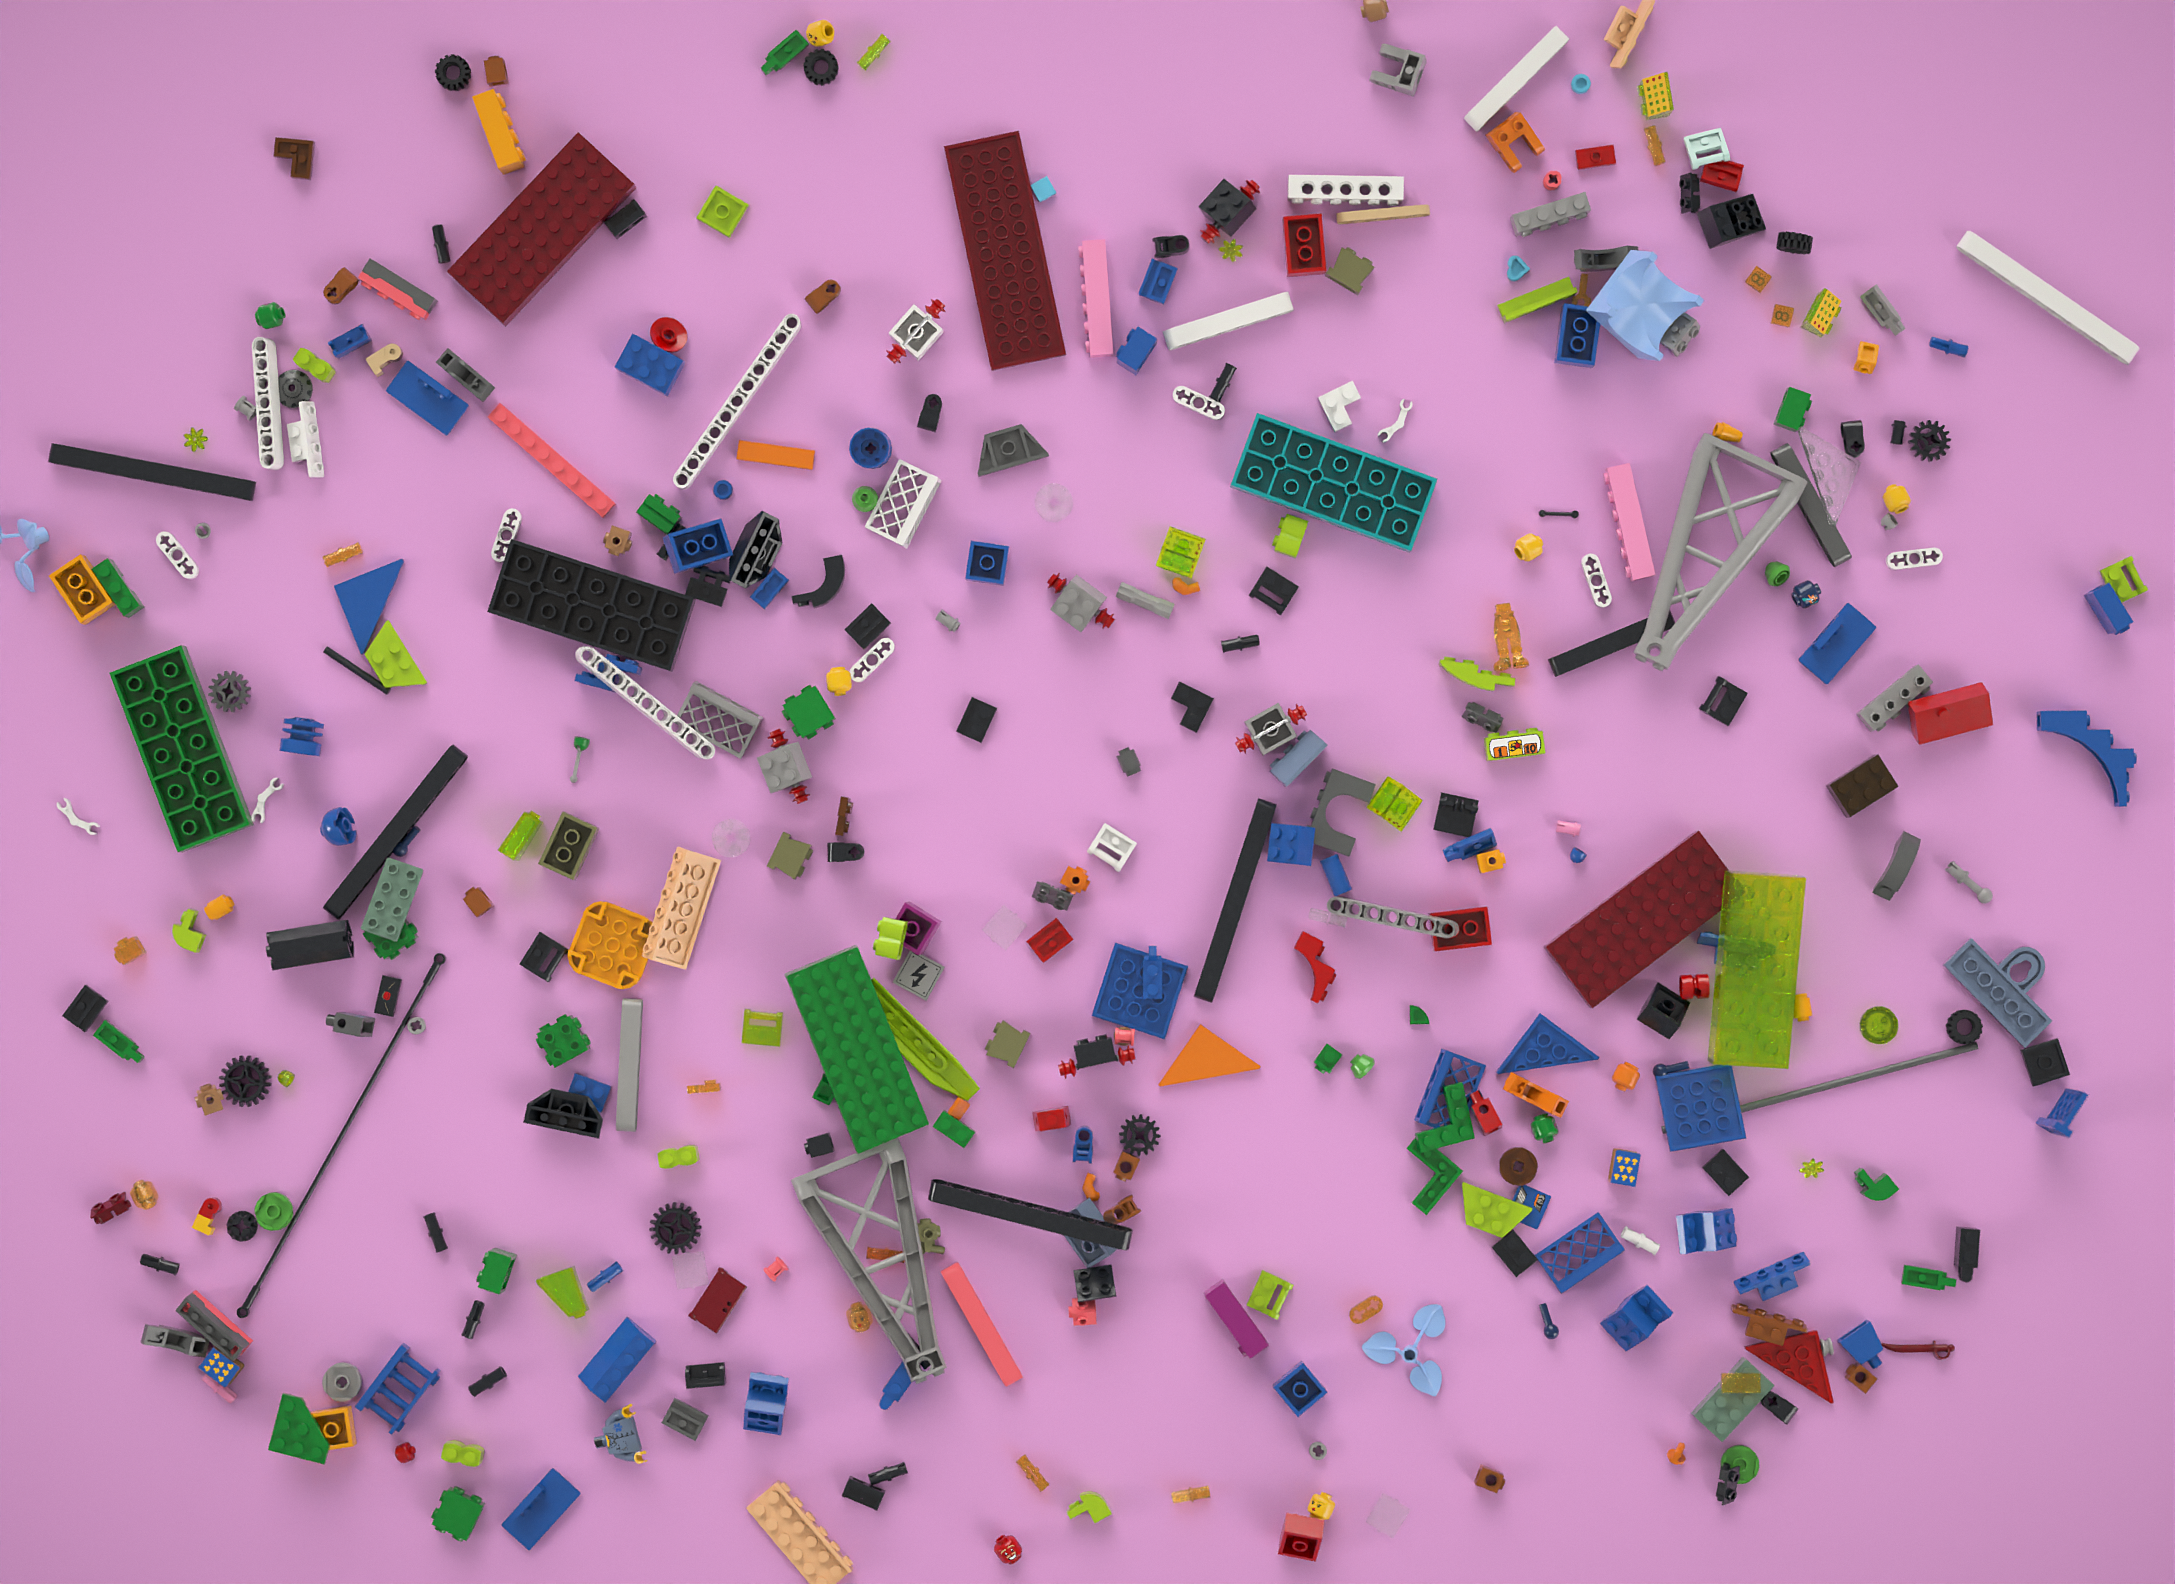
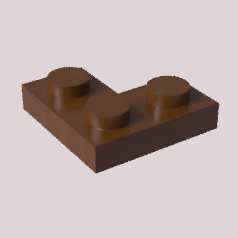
M275 137L273 156L275 158L292 159L290 177L311 180L315 142Z
M842 796L840 798L835 835L844 836V832L848 833L850 822L847 821V816L852 813L853 803L850 802L851 798Z

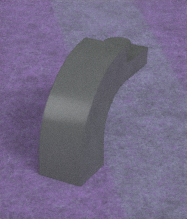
M1623 246L1605 250H1574L1575 267L1580 272L1616 270L1630 250H1638V246Z
M1903 831L1894 846L1889 864L1873 888L1872 893L1888 901L1891 900L1895 892H1898L1912 867L1921 839Z

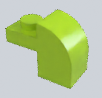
M187 909L181 916L180 921L182 925L173 924V937L182 948L200 953L206 934L192 929L199 911Z
M1092 1491L1080 1493L1082 1502L1077 1500L1071 1503L1067 1510L1070 1519L1088 1510L1094 1523L1112 1514L1106 1500L1100 1494Z

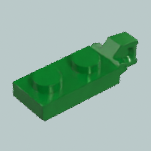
M797 29L768 53V56L765 58L767 62L760 67L765 75H768L773 70L776 72L781 70L809 46V43Z
M104 1020L93 1034L94 1037L122 1059L129 1061L132 1058L135 1062L140 1063L145 1057L137 1051L139 1046L107 1020Z
M1904 1265L1901 1284L1944 1290L1945 1286L1956 1287L1957 1279L1946 1277L1947 1273L1940 1270Z

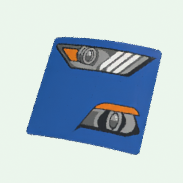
M1527 1185L1518 1186L1513 1201L1533 1208L1520 1223L1538 1229L1551 1196Z

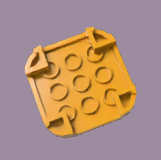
M599 901L592 903L584 910L570 949H568L567 957L570 966L578 974L617 989L633 987L641 979L649 960L643 957L642 954L643 947L649 936V929L653 922L643 915L609 902Z

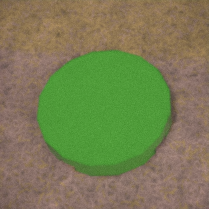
M277 1192L263 1195L255 1206L256 1220L266 1230L276 1231L285 1228L293 1216V1205L290 1199L284 1194Z
M1734 1445L1728 1448L1723 1453L1720 1461L1721 1466H1723V1463H1729L1731 1468L1740 1466V1478L1737 1484L1750 1482V1480L1755 1478L1759 1470L1757 1455L1753 1450L1744 1445Z

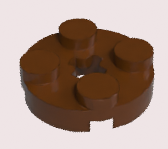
M1523 1147L1508 1149L1499 1160V1172L1502 1178L1512 1185H1526L1536 1175L1538 1168L1537 1159L1532 1152ZM1516 1161L1523 1163L1522 1171L1520 1172L1513 1169Z

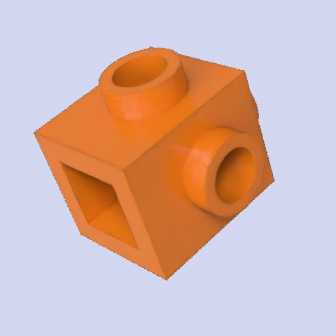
M1068 866L1060 883L1066 886V891L1075 895L1076 892L1086 891L1090 881L1087 880L1089 876L1086 875V870L1078 866L1076 869ZM1073 877H1078L1080 882L1074 884L1072 882Z

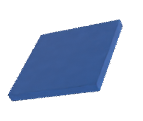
M1115 943L1092 1016L1165 1039L1188 966L1161 958L1162 999H1143L1144 956H1149V953Z
M1731 1063L1669 1073L1664 1076H1655L1670 1152L1746 1139Z

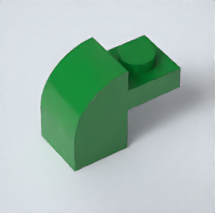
M1862 1168L1854 1172L1857 1176L1855 1180L1861 1187H1866L1860 1193L1871 1200L1882 1201L1888 1199L1899 1190L1888 1174L1883 1173L1873 1181Z

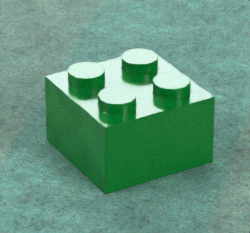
M493 1248L488 1253L486 1252L482 1261L485 1264L484 1269L479 1271L476 1282L479 1283L477 1288L499 1295L503 1293L517 1254L498 1248Z

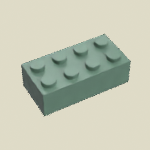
M1742 1357L1691 1414L1723 1442L1775 1385L1746 1358Z

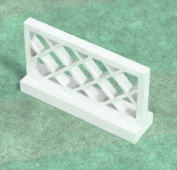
M899 459L865 528L907 549L941 480ZM903 465L909 469L910 475L900 478L899 470ZM919 475L926 476L925 483L917 487L914 477ZM912 478L914 488L904 491L902 481ZM899 483L902 492L891 495V486ZM916 491V501L908 504L905 494ZM903 495L906 505L895 508L893 498ZM890 500L893 509L883 512L881 508L882 503ZM907 508V518L899 520L897 511ZM894 512L897 522L887 525L884 515ZM882 517L883 527L876 529L871 526L874 519ZM898 525L900 532L897 538L890 536L888 528Z

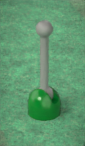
M578 736L574 738V747L578 752L573 775L570 777L572 783L577 782L576 775L581 752L588 748L590 739Z

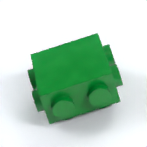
M811 685L801 690L802 694L797 697L792 695L785 699V704L782 705L784 708L782 713L787 721L791 719L794 726L792 729L796 736H801L803 739L807 737L808 740L818 734L816 731L822 727L825 730L834 725L833 721L836 719L818 688Z
M405 920L397 942L366 931L363 933V936L369 943L372 941L376 947L374 951L379 958L383 957L384 959L390 958L393 960L401 954L399 952L404 947L408 949L416 943L415 939L418 938L416 934L418 930L412 922L409 924Z
M564 1014L556 1019L557 1023L552 1026L548 1023L540 1027V1032L536 1034L538 1037L536 1039L537 1044L541 1049H545L547 1053L545 1058L550 1066L553 1065L554 1068L591 1049L589 1047L591 1042L588 1036L582 1034L580 1030L582 1025L577 1017L574 1018L573 1015L567 1017Z
M454 1486V1488L450 1487L447 1491H443L439 1499L442 1503L439 1508H435L431 1516L434 1519L431 1525L435 1526V1530L441 1533L448 1532L453 1535L454 1539L462 1542L469 1539L486 1503L482 1502L481 1497L474 1494L469 1496L464 1493V1489Z

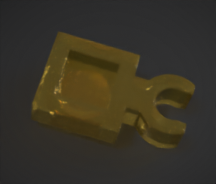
M705 1080V1084L688 1085L687 1094L721 1091V1083H716V1080Z

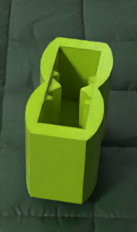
M300 348L293 358V361L299 367L310 372L322 382L329 383L336 373L333 366L319 359L308 349Z
M1286 514L1285 518L1281 517L1278 528L1281 529L1279 536L1275 535L1272 546L1275 547L1274 551L1296 559L1308 521Z
M883 917L882 920H879L877 926L879 937L875 939L873 944L875 955L900 960L908 922Z
M686 1145L680 1149L667 1148L657 1154L659 1167L664 1169L673 1168L678 1164L688 1166L700 1160L698 1146Z
M450 1440L443 1445L441 1458L450 1463L461 1462L463 1465L476 1467L482 1463L485 1449L476 1444L465 1445L460 1441Z

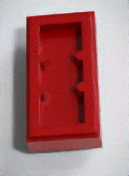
M1614 145L1575 150L1578 170L1616 164Z

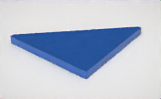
M404 559L397 560L334 586L360 654H365L377 622L382 615L390 592L404 564Z
M1539 1013L1496 1073L1502 1074L1598 1060L1600 1057Z

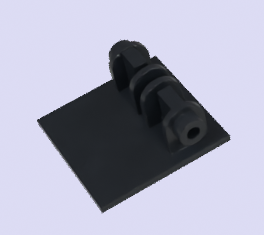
M1441 792L1433 830L1470 837L1478 811L1479 800Z
M1112 1264L1074 1270L1078 1302L1116 1297Z

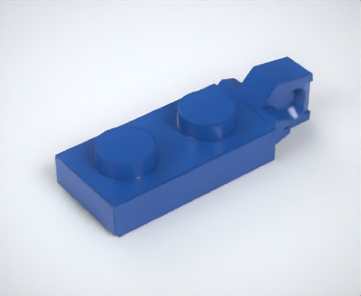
M1489 828L1456 842L1452 846H1448L1443 849V853L1447 862L1460 858L1465 860L1497 846V842L1492 829Z
M1149 946V956H1144L1143 999H1162L1161 956H1157V946Z

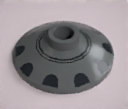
M288 370L278 377L279 396L282 405L289 408H298L299 402L310 400L313 386L310 378L305 373L299 370ZM290 385H295V390L291 392L289 390Z

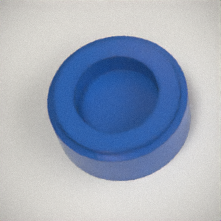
M720 480L714 485L713 492L717 498L726 500L731 497L733 487L728 481Z

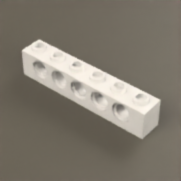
M1288 176V201H1292V204H1303V201H1311V204H1322V201H1330L1332 205H1340L1342 202H1349L1350 205H1360L1361 202H1368V205H1380V202H1387V205L1396 206L1403 202L1404 177ZM1304 186H1310L1313 192L1311 194H1305L1303 193L1302 188ZM1329 186L1332 192L1325 195L1322 193L1321 188ZM1347 186L1350 188L1351 193L1344 195L1341 193L1340 188ZM1365 186L1370 190V193L1362 195L1359 189ZM1386 187L1389 190V194L1386 196L1381 195L1379 188Z

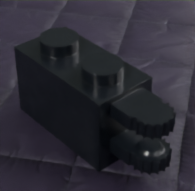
M1956 1226L1954 1265L1958 1267L1959 1280L1969 1283L1973 1278V1268H1978L1980 1229Z

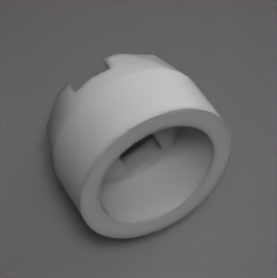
M1890 513L1881 519V525H1886L1885 530H1891L1898 525L1897 520Z
M199 523L195 527L197 537L201 539L209 537L211 533L210 526L207 523ZM200 526H202L207 531L206 534H204L203 531L199 528Z

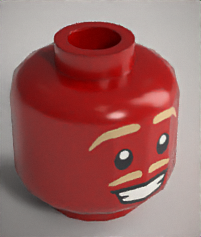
M1001 1535L996 1539L994 1552L1002 1563L1013 1564L1021 1558L1022 1547L1014 1536Z

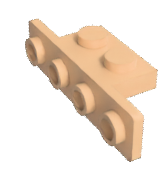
M1642 0L1636 13L1625 6H1620L1604 38V41L1617 49L1610 67L1621 69L1626 64L1631 49L1636 45L1639 33L1644 29L1648 15L1653 11L1655 0Z

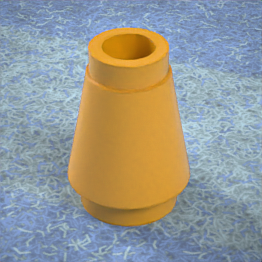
M1717 422L1712 436L1723 441L1738 443L1743 435V432L1725 422Z

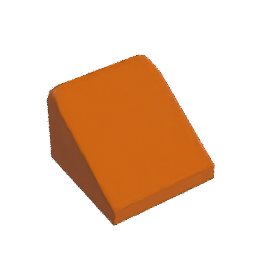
M957 1097L948 1110V1114L961 1119L970 1104L961 1097Z

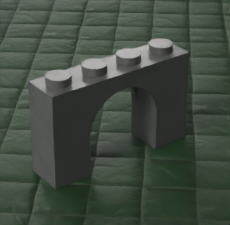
M1332 768L1331 772H1326L1323 780L1326 783L1325 788L1319 791L1317 800L1320 802L1317 808H1313L1310 816L1313 821L1311 826L1307 825V827L1315 828V845L1349 857L1356 838L1337 832L1330 827L1325 815L1327 805L1334 797L1339 795H1348L1369 803L1376 784Z

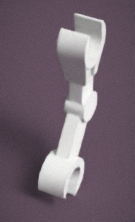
M1404 399L1401 400V411L1396 423L1391 427L1380 430L1377 435L1379 436L1381 433L1387 434V439H1384L1382 443L1387 442L1394 432L1404 426L1407 411L1413 405L1412 401L1409 408H1404Z
M273 778L270 781V786L262 794L258 795V803L251 816L253 822H255L257 814L261 815L260 823L265 821V801L275 790L278 791L284 787L283 783L278 788L274 786V782L279 778Z
M63 798L67 803L65 808H62L61 804L57 802V808L67 815L71 825L84 828L91 835H97V833L91 831V826L100 827V825L95 822L88 823L76 817L69 799Z

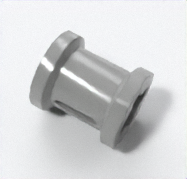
M242 396L235 404L234 410H239L250 421L256 416V406L250 403L247 397Z

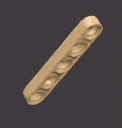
M1413 205L1340 212L1336 214L1337 224L1425 217L1430 215V206Z

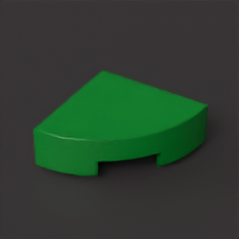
M1409 1005L1410 1024H1429L1428 1016L1421 1008Z

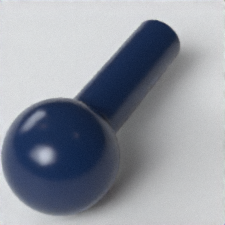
M414 826L402 842L396 845L397 847L392 850L394 855L403 857L407 854V846L421 831L419 827Z
M1688 1061L1668 1066L1657 1064L1653 1068L1654 1076H1664L1668 1073L1690 1067Z
M1540 1304L1539 1308L1546 1326L1544 1328V1335L1548 1339H1555L1559 1335V1329L1552 1323L1547 1304Z

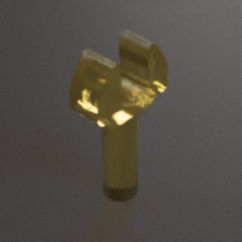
M1581 273L1579 292L1571 299L1573 305H1578L1579 299L1584 301V306L1591 304V298L1586 295L1588 274Z

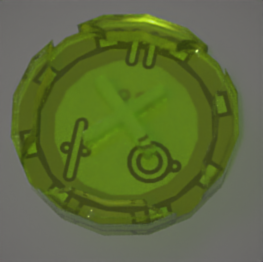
M1883 1006L1871 1007L1861 1016L1859 1022L1860 1032L1868 1042L1885 1044L1896 1036L1898 1019L1888 1008Z

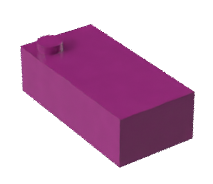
M1223 1279L1204 1292L1209 1303L1240 1344L1238 1349L1244 1357L1248 1355L1251 1359L1269 1346L1265 1337Z

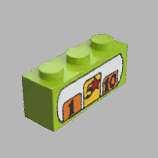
M1537 728L1526 729V733H1519L1518 730L1507 731V735L1500 736L1499 732L1490 733L1487 738H1484L1486 761L1545 754L1543 731H1538Z

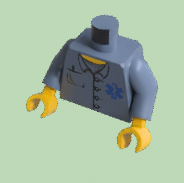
M629 1404L622 1409L614 1411L605 1421V1426L602 1428L604 1435L595 1437L594 1443L597 1449L607 1446L609 1454H613L615 1458L640 1464L647 1462V1460L642 1458V1454L647 1452L641 1451L642 1446L633 1416L636 1412H630L629 1407L633 1405Z

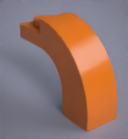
M1512 1072L1506 1079L1503 1090L1559 1118L1562 1117L1569 1103L1568 1100Z

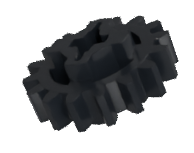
M1927 420L1926 425L1922 421L1919 423L1920 428L1917 426L1913 427L1915 433H1909V436L1913 439L1909 440L1908 443L1913 444L1910 451H1916L1914 457L1921 455V461L1928 458V462H1932L1933 457L1937 461L1940 459L1939 454L1942 456L1946 455L1944 449H1950V446L1946 443L1950 442L1951 439L1946 438V435L1950 432L1943 431L1945 425L1939 427L1938 421L1932 424L1931 420ZM1929 428L1927 434L1920 433L1922 430ZM1929 437H1931V441L1933 442L1930 445H1928V441L1926 440ZM1932 448L1939 449L1936 453L1930 454Z
M1140 1114L1139 1118L1136 1119L1132 1115V1121L1126 1119L1127 1125H1121L1124 1132H1120L1119 1135L1124 1138L1120 1140V1143H1126L1124 1149L1130 1148V1154L1137 1151V1155L1140 1156L1141 1152L1144 1151L1145 1155H1148L1147 1150L1154 1151L1153 1144H1159L1156 1138H1160L1161 1135L1156 1134V1131L1160 1128L1153 1126L1156 1123L1155 1120L1149 1122L1150 1116L1143 1119L1142 1114ZM1143 1122L1146 1123V1125L1143 1127H1137L1134 1123ZM1133 1128H1135L1139 1132H1145L1143 1136L1146 1142L1141 1138H1135L1136 1133ZM1128 1129L1132 1131V1137L1129 1140L1127 1139ZM1152 1129L1153 1137L1150 1142L1148 1132ZM1136 1143H1143L1145 1147L1137 1148L1134 1145Z

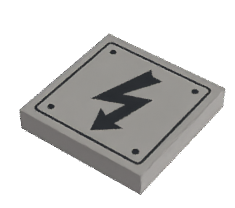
M909 951L893 983L927 1001L945 967L922 954L917 955Z

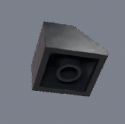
M1657 983L1642 1006L1637 1020L1660 1035L1670 1039L1680 1027L1691 1002L1686 999L1681 1000L1678 994Z

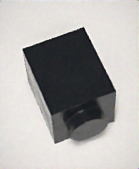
M830 1132L807 1138V1143H804L806 1154H810L811 1158L835 1151Z

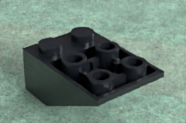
M1754 194L1715 204L1697 213L1709 249L1766 230Z

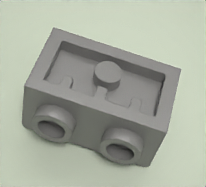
M1684 312L1668 327L1660 344L1671 350L1678 357L1680 353L1686 350L1690 340L1697 336L1700 325L1696 319Z

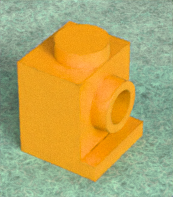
M1499 849L1475 855L1480 873L1502 869L1503 864H1506L1505 855L1503 852L1500 853ZM1491 857L1495 858V864L1493 865L1489 863V858Z

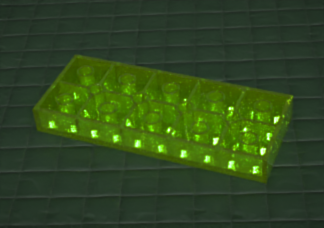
M1725 870L1707 1060L1714 1065L1789 1068L1806 878L1801 875Z

